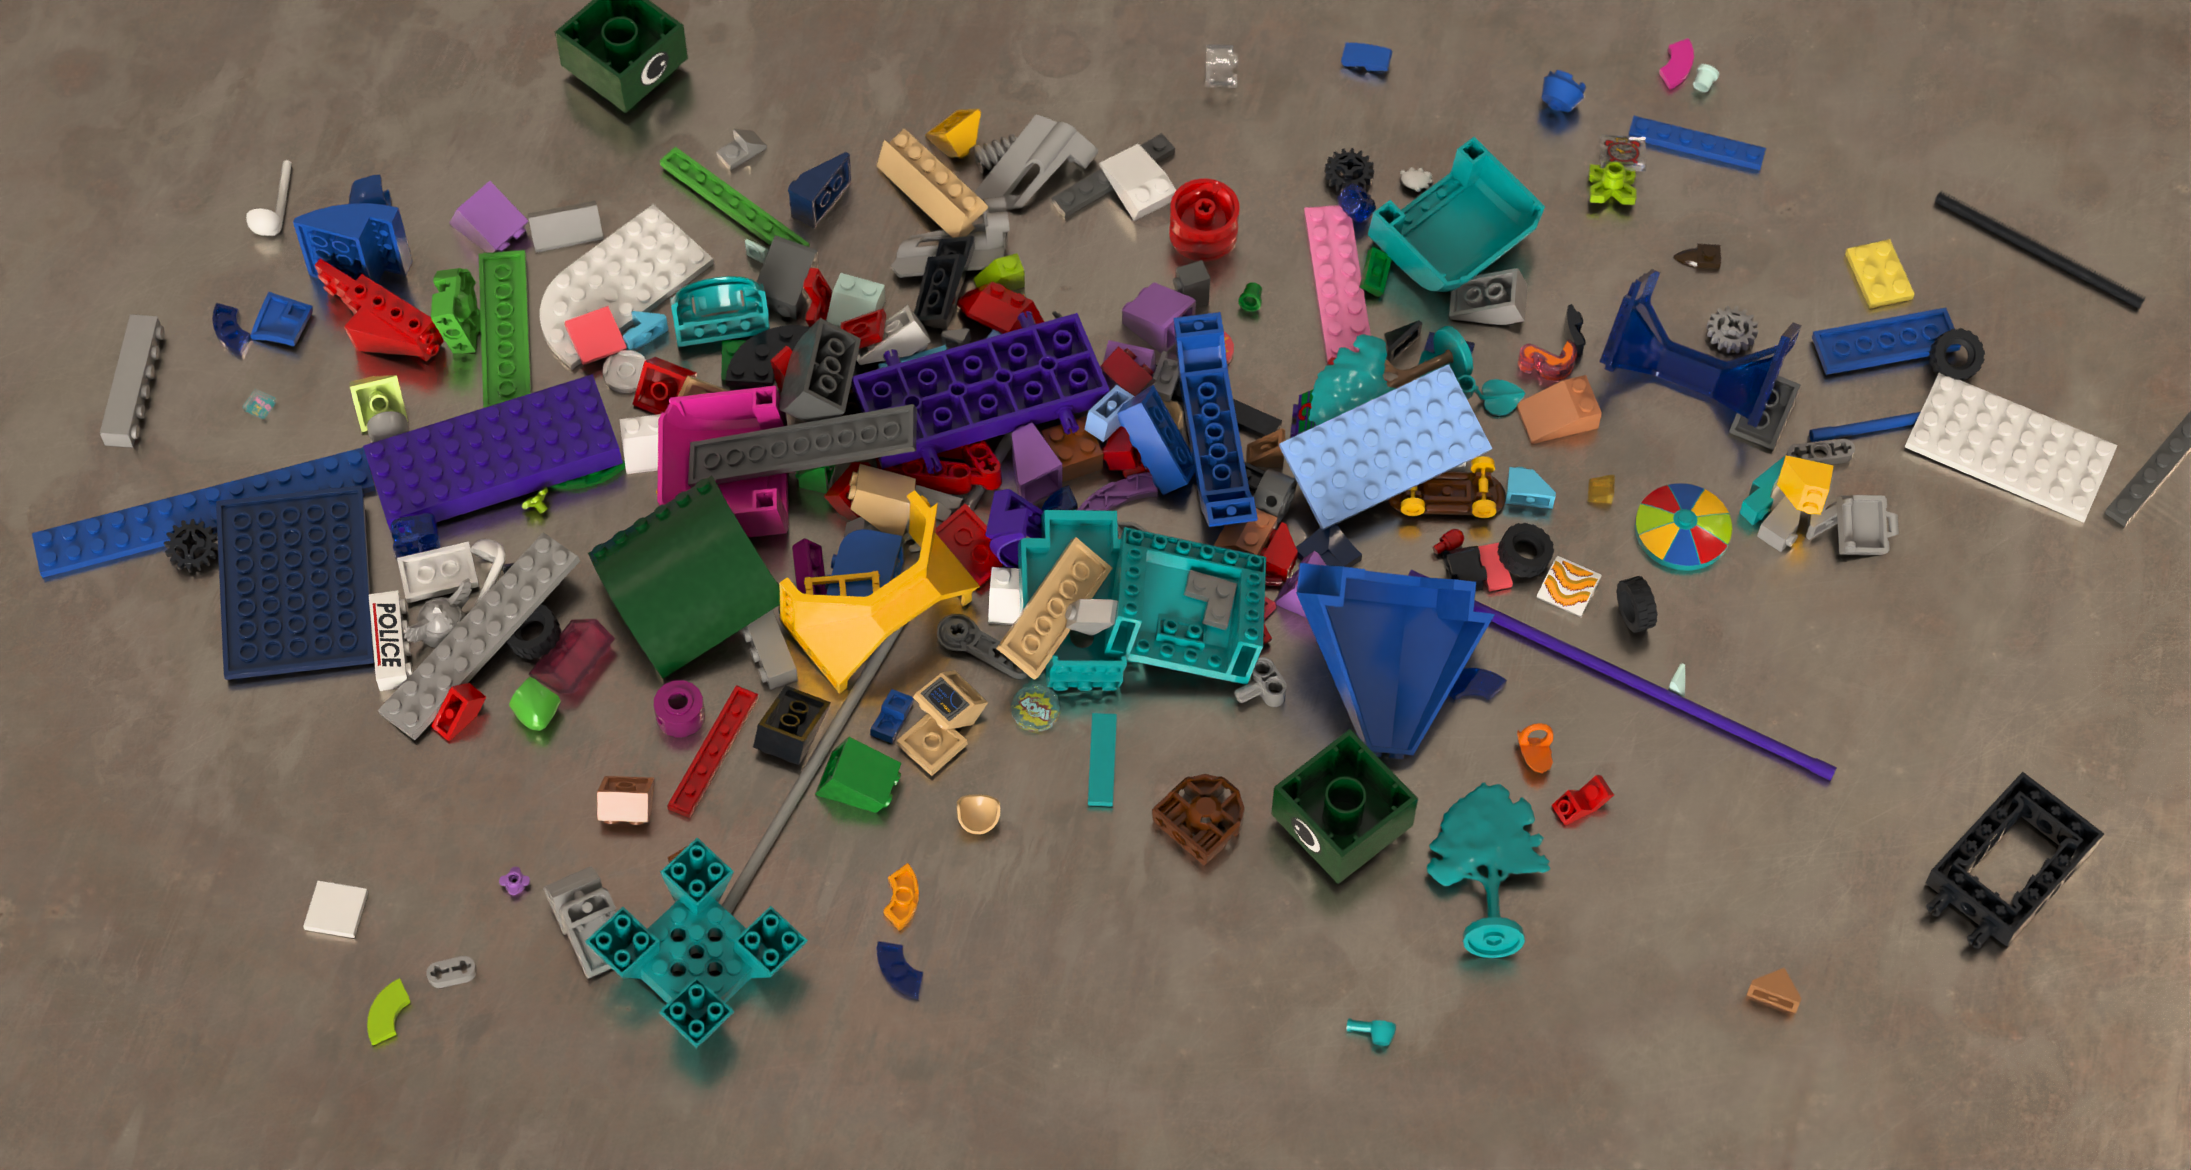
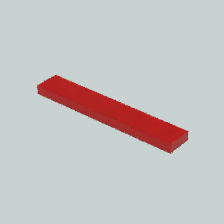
M738 685L735 686L667 805L668 810L691 818L759 699L757 693Z

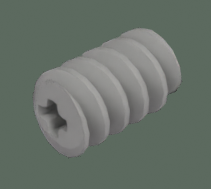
M1010 134L1008 139L1001 137L1000 143L994 139L991 145L985 142L983 148L980 145H976L974 156L979 171L983 174V167L985 166L990 172L991 164L996 165L1017 137L1014 134Z

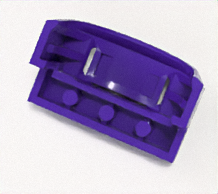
M1010 489L994 492L985 536L991 539L990 549L1003 565L1008 568L1019 569L1018 543L1021 539L1026 538V536L1042 538L1041 516L1044 511Z

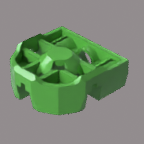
M456 268L437 271L433 283L439 293L432 294L431 319L453 354L476 352L477 335L481 329L480 310L477 307V298L474 290L476 281L468 269Z

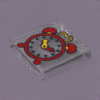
M1600 134V168L1604 169L1610 162H1619L1624 166L1625 170L1646 171L1645 137Z

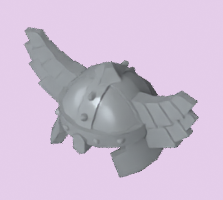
M468 578L463 581L450 598L439 597L426 601L419 611L417 618L419 622L408 626L403 631L405 634L404 638L408 642L414 643L422 640L428 646L436 648L466 616L461 609L469 600V595L472 591L470 579Z

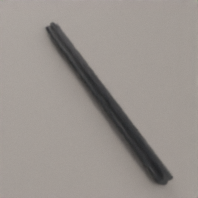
M1942 190L1937 194L1936 203L1943 207L1945 206V208L1958 215L1960 214V216L1963 215L1966 219L1968 218V220L1975 222L1981 227L1983 226V228L1991 230V232L1998 234L2004 239L2006 238V240L2014 242V244L2021 246L2027 251L2029 250V252L2037 254L2042 259L2050 263L2052 262V264L2058 267L2060 266L2065 271L2068 270V272L2073 273V275L2080 277L2086 282H2091L2094 286L2096 285V287L2104 289L2109 294L2117 296V298L2123 301L2125 300L2130 305L2140 309L2145 302V296H2140V293H2135V291L2132 293V289L2128 288L2127 290V287L2124 285L2121 287L2122 284L2119 286V283L2116 285L2117 281L2115 283L2114 280L2111 282L2112 279L2108 281L2109 277L2107 279L2106 276L2103 278L2104 275L2101 276V273L2098 275L2099 272L2096 273V270L2093 272V269H2088V266L2085 269L2086 265L2083 266L2081 264L2080 266V262L2079 264H2077L2078 261L2075 263V260L2072 262L2073 258L2071 260L2070 257L2067 259L2068 256L2064 258L2065 254L2063 256L2062 253L2059 255L2060 252L2057 253V250L2054 252L2055 249L2052 250V247L2049 250L2050 246L2047 247L2045 245L2044 247V243L2041 246L2042 242L2040 244L2039 241L2036 243L2037 240L2034 241V238L2031 240L2032 237L2029 238V235L2026 237L2027 234L2024 235V233L2020 235L2021 231L2017 230L2015 232L2016 229L2013 231L2014 228L2010 229L2011 226L2008 228L2009 225L2006 226V223L2004 225L2001 221L1997 223L1998 219L1995 222L1996 218L1994 220L1993 217L1990 219L1991 216L1988 217V214L1985 216L1986 213L1983 214V211L1980 214L1981 210L1978 211L1976 209L1975 211V207L1972 210L1973 206L1971 208L1970 205L1967 207L1968 204L1965 205V202L1962 204L1963 201L1959 203L1960 199L1957 202L1958 198L1954 200L1955 197L1952 199V196L1949 198L1950 194L1948 196V193L1945 194L1943 192L1942 194Z

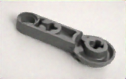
M951 614L939 622L937 638L946 649L951 651H967L1015 679H1024L1029 676L1024 671H1016L1013 668L1014 663L1004 654L1003 657L995 658V654L1000 653L996 648L1001 642L980 631L970 617L963 614ZM958 628L961 629V633L953 635V630L957 631Z

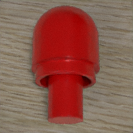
M1459 529L1449 530L1439 538V543L1432 546L1434 552L1438 555L1444 550L1457 549L1464 543V534Z

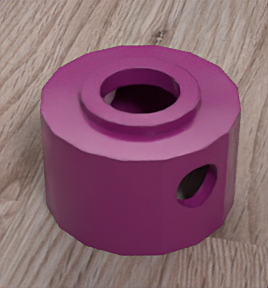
M684 680L671 681L664 684L657 691L654 697V711L659 728L665 734L675 738L687 737L695 734L702 727L705 721L703 696L693 683ZM675 698L688 699L687 705L682 709H673L669 706V701Z

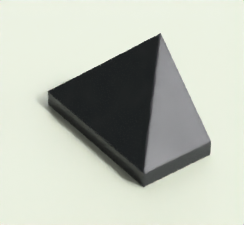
M1418 320L1384 333L1387 351L1386 359L1390 363L1421 336V321Z

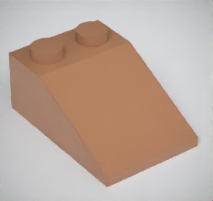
M1586 375L1563 380L1520 401L1516 406L1531 444L1598 429L1602 415Z

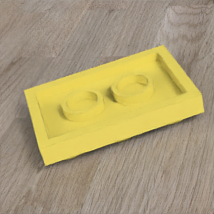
M1890 239L1847 248L1845 255L1869 309L1913 300L1914 291Z

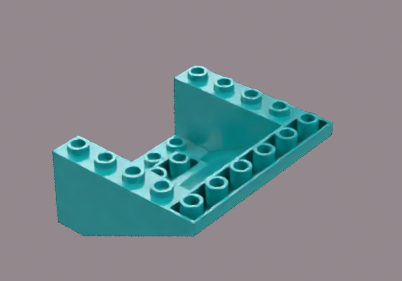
M1124 527L1111 600L1118 601L1114 625L1106 628L1104 655L1115 658L1127 656V660L1247 685L1263 647L1266 557ZM1190 570L1237 583L1226 630L1203 624L1202 621L1207 602L1184 595Z

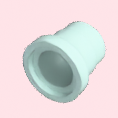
M1700 64L1697 68V75L1693 86L1699 91L1708 92L1713 82L1718 79L1719 72L1710 65Z

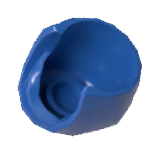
M371 175L355 180L351 186L349 204L370 203L391 206L390 191L387 189L383 192L381 175Z

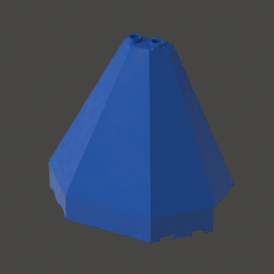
M1300 563L1296 594L1359 739L1377 757H1381L1382 752L1389 753V758L1404 759V755H1414L1495 614L1473 612L1476 582Z

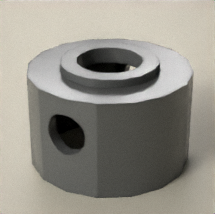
M1269 468L1263 475L1254 495L1256 508L1278 517L1277 523H1280L1292 504L1297 480Z

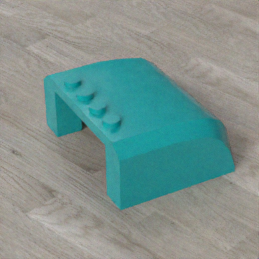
M1473 137L1457 149L1451 172L1401 210L1389 200L1373 212L1368 236L1421 287L1430 291H1454L1535 231L1545 206L1490 151Z

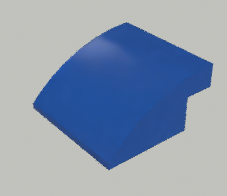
M370 203L343 204L296 217L293 221L309 276L318 278L317 275L319 273L314 265L320 258L354 280H357L363 274L377 284L384 271L406 276L412 265L413 260L398 207Z

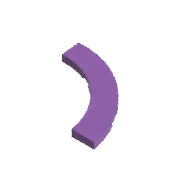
M1150 472L1130 475L1126 479L1115 483L1111 482L1097 490L1081 504L1078 510L1113 511L1117 507L1136 499L1157 497L1158 488L1154 485Z

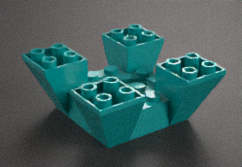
M697 837L660 871L675 903L648 929L628 910L622 907L585 941L622 978L642 979L667 1003L659 1013L695 1048H698L734 1013L726 1002L751 978L772 977L808 942L772 906L760 915L747 929L732 916L719 901L734 871ZM676 936L684 938L681 942H675L672 939ZM712 936H718L721 938V940L718 942H712L709 940V938ZM694 953H699L703 957L700 959H693L690 956ZM716 970L721 975L713 977L709 975V972ZM674 971H682L684 975L676 977L672 973Z

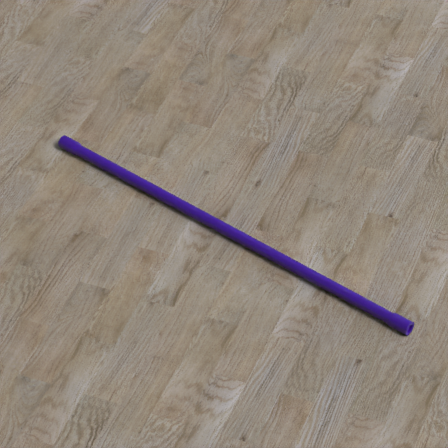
M1411 570L1408 576L1427 577L1414 570ZM1474 600L1473 612L1495 614L1491 621L1803 766L1812 773L1831 781L1837 767L1808 756Z

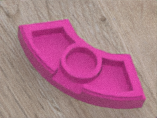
M1689 38L1673 43L1668 47L1670 61L1667 65L1660 68L1659 74L1669 89L1681 84L1687 78L1692 68L1694 51Z

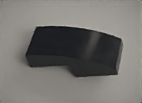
M1571 304L1567 307L1564 326L1566 341L1572 345V356L1575 359L1582 356L1586 341L1581 333L1583 317Z

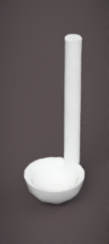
M283 161L275 212L268 209H253L246 214L248 227L255 234L274 236L282 229L292 167L291 161Z
M481 539L470 548V552L493 563L476 604L495 585L506 558L505 549L500 543L491 539Z

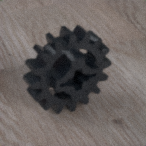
M1343 148L1341 154L1335 151L1333 158L1328 157L1327 164H1325V179L1330 180V187L1337 186V192L1345 189V194H1348L1349 190L1357 194L1358 188L1364 191L1366 185H1371L1372 178L1374 177V163L1369 162V156L1362 157L1363 151L1361 150L1358 153H1354V148H1351L1350 152H1346Z
M191 519L190 524L187 525L182 520V527L178 528L176 525H173L172 527L175 532H167L166 535L170 541L164 542L165 547L168 548L165 554L167 557H171L170 562L172 565L178 563L177 567L179 570L187 566L188 572H192L193 567H197L199 571H202V564L209 567L208 559H216L213 550H218V544L214 543L218 538L216 534H212L213 529L211 526L205 529L203 521L196 525L195 520ZM198 533L204 535L207 541L199 538ZM194 540L196 545H192V549L189 551L188 547L191 546ZM176 551L184 553L185 559L181 558Z

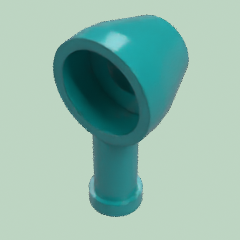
M1348 1018L1347 1031L1371 1032L1373 1044L1380 1046H1389L1397 1026L1392 1022L1382 1020L1366 1022Z

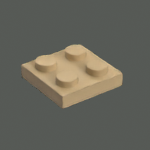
M927 713L897 740V745L933 776L967 746V740L954 728L948 730L941 728L936 723V719Z

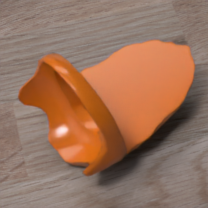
M1537 723L1527 726L1522 732L1518 730L1517 737L1521 753L1529 767L1533 771L1540 773L1549 770L1553 764L1552 751L1549 747L1554 737L1552 728L1546 724ZM1535 730L1547 732L1543 739L1528 737Z

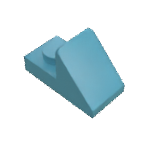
M632 311L633 324L636 327L629 329L623 335V340L627 346L626 350L637 351L667 332V317L664 314Z

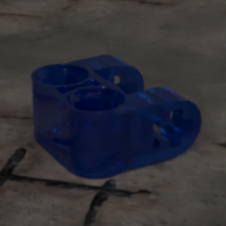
M423 513L401 517L392 522L391 536L395 540L393 543V553L396 559L441 548L435 515ZM400 527H404V533H400ZM406 546L407 552H402L401 547Z

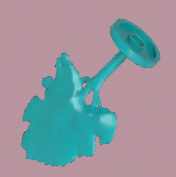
M1481 783L1480 786L1468 793L1464 798H1459L1457 803H1454L1448 812L1444 813L1443 821L1440 824L1442 832L1438 833L1437 838L1429 844L1432 851L1443 856V860L1440 861L1432 858L1427 865V871L1437 882L1444 886H1450L1461 881L1463 878L1474 879L1483 884L1487 895L1488 918L1479 919L1468 925L1463 933V943L1465 949L1471 954L1485 958H1499L1516 953L1523 947L1525 942L1523 927L1516 921L1500 916V883L1506 880L1509 873H1544L1551 868L1548 865L1550 861L1545 855L1539 856L1532 849V847H1538L1544 837L1539 833L1531 836L1529 832L1523 830V826L1532 824L1535 821L1531 804L1524 797H1521L1518 802L1513 804L1509 798V790L1501 784L1488 786L1486 783ZM1478 866H1487L1488 878L1478 873ZM1499 870H1502L1501 876L1498 875Z

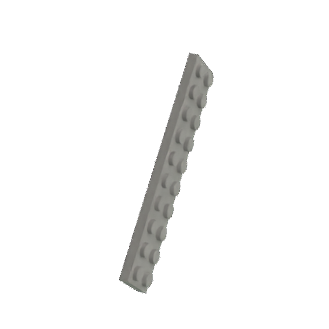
M543 532L378 710L380 715L416 740L435 719L451 686L468 683L580 562L579 557Z

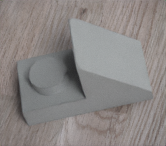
M734 129L735 140L716 151L717 157L730 171L767 148V145L753 131Z
M1836 502L1830 504L1826 509L1823 507L1821 515L1809 514L1806 533L1808 540L1838 524Z

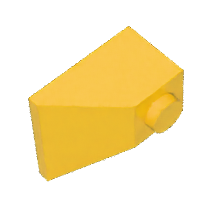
M979 109L957 110L926 133L925 136L946 156L963 158L970 153L969 149L976 145L981 112Z

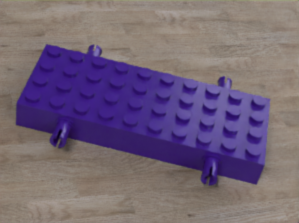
M1026 311L1027 318L1024 312L1018 316L1022 329L902 363L897 350L891 349L892 356L889 350L883 354L888 367L853 376L852 392L860 413L914 404L917 408L916 451L878 457L881 468L885 469L923 458L928 473L934 474L933 467L936 473L943 468L937 453L1013 432L1018 427L1026 426L1030 423L1037 425L1059 418L1065 434H1071L1069 428H1071L1072 433H1075L1079 426L1073 414L1091 409L1109 392L1108 384L1078 313L1035 324L1032 313Z

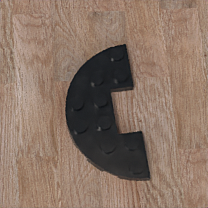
M801 325L779 326L762 331L748 339L736 351L729 363L725 386H773V369L770 360L786 346L790 347L793 351L797 342L811 327ZM857 360L853 376L865 373L863 365H860Z

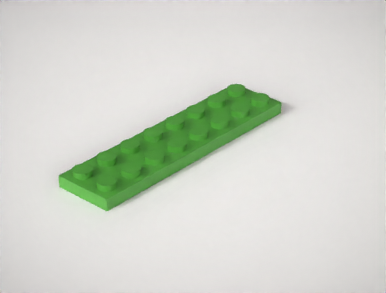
M525 250L479 254L483 408L531 393Z

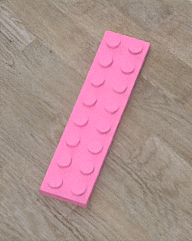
M1350 204L1304 208L1327 363L1331 357L1337 358V353L1341 347L1348 348L1356 353L1360 352L1353 345L1357 336L1363 334L1371 336L1364 290L1360 288L1361 272Z

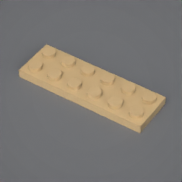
M1077 537L1073 538L996 649L1032 679L1038 678L1071 630L1066 628L1067 619L1065 618V613L1068 606L1079 599H1092L1112 570V567Z

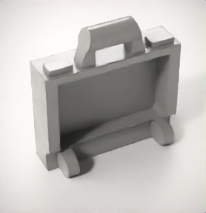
M1841 495L1836 497L1839 554L1883 555L1888 553L1890 550L1887 538L1898 535L1899 526L1898 515L1886 511L1887 498L1882 495ZM1886 518H1888L1889 532H1887V520H1886Z

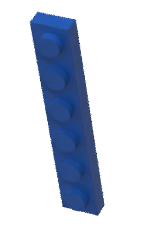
M1633 116L1628 134L1629 139L1759 171L1766 151L1765 147L1638 116Z

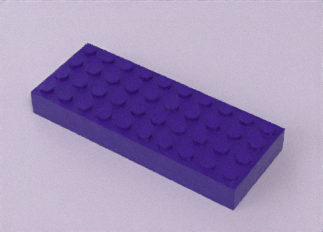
M593 374L363 446L392 536L623 464L620 449Z

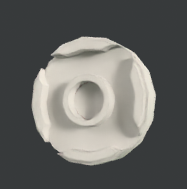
M623 350L613 357L612 355L608 357L603 365V378L606 385L619 393L635 392L644 361H646L644 356L633 350Z

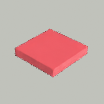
M609 306L567 320L564 323L582 365L619 353L627 348Z

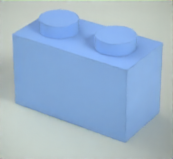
M1116 385L1088 411L1084 430L1104 442L1121 426L1117 413L1122 405L1135 396Z

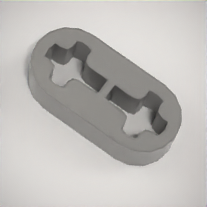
M460 956L432 963L428 967L426 975L433 987L443 988L471 981L476 976L477 969L472 958ZM462 965H467V973H462ZM437 971L442 972L441 979L436 978Z

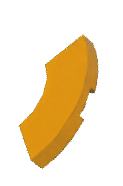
M909 863L888 877V881L893 889V895L890 903L883 909V912L898 931L902 930L912 919L919 900L917 878Z

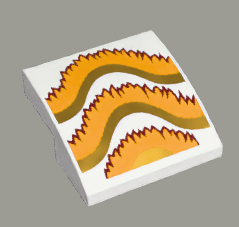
M1557 556L1537 594V598L1582 618L1602 575Z

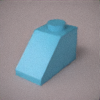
M1509 467L1505 504L1553 509L1556 492L1534 470L1524 467Z

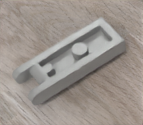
M1163 351L1153 376L1156 380L1153 385L1161 399L1170 402L1179 379L1178 361L1168 359V352Z

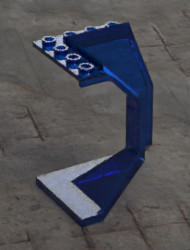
M1651 269L1649 272L1644 273L1643 276H1640L1639 279H1636L1635 282H1632L1629 292L1623 297L1600 359V363L1605 364L1604 369L1614 372L1617 368L1668 380L1717 400L1747 418L1749 425L1757 427L1763 416L1783 361L1793 349L1802 325L1793 322L1782 334L1776 346L1730 361H1724L1676 343L1668 337L1651 303V297L1661 272Z

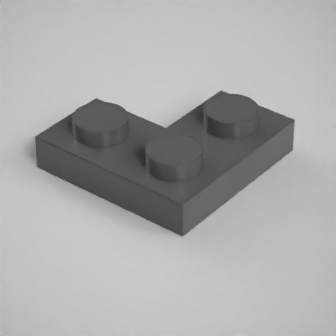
M1190 570L1184 595L1207 602L1202 621L1203 624L1226 630L1237 583Z

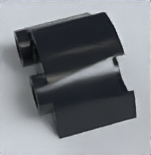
M1478 546L1442 552L1441 556L1445 568L1449 571L1450 579L1476 582V591L1483 590V580H1487V572L1485 566H1480Z

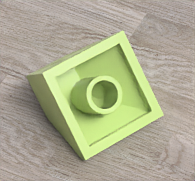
M397 375L372 376L350 381V389L361 432L368 431V421L373 416L382 412H399L407 418Z

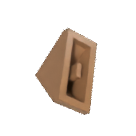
M1281 428L1247 444L1246 462L1255 467L1283 468L1284 455L1279 444L1285 441V430Z
M1785 968L1752 980L1747 992V996L1796 1013L1802 999Z

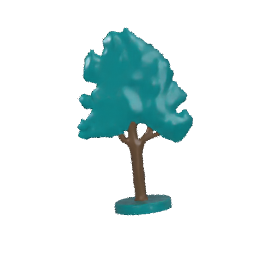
M1444 326L1434 334L1433 343L1436 357L1413 368L1400 370L1395 368L1386 359L1387 351L1384 340L1365 334L1359 335L1353 345L1360 352L1356 353L1348 348L1341 347L1337 353V358L1333 360L1334 364L1327 365L1323 371L1319 372L1314 384V390L1311 393L1313 395L1312 408L1308 419L1309 421H1314L1316 426L1448 364L1456 378L1462 375H1472L1473 358L1463 336L1452 326ZM1384 372L1396 374L1398 378L1392 381H1385L1383 374Z

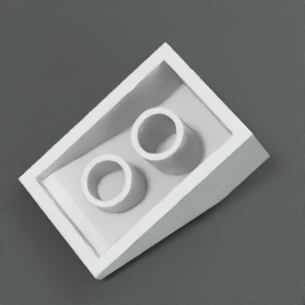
M1139 144L1099 163L1133 221L1171 203L1176 191L1175 187L1164 170Z
M907 305L886 320L883 341L859 349L856 360L860 365L884 361L883 354L889 350L892 356L891 349L897 350L899 358L910 356L916 352L923 351L931 341L923 324Z

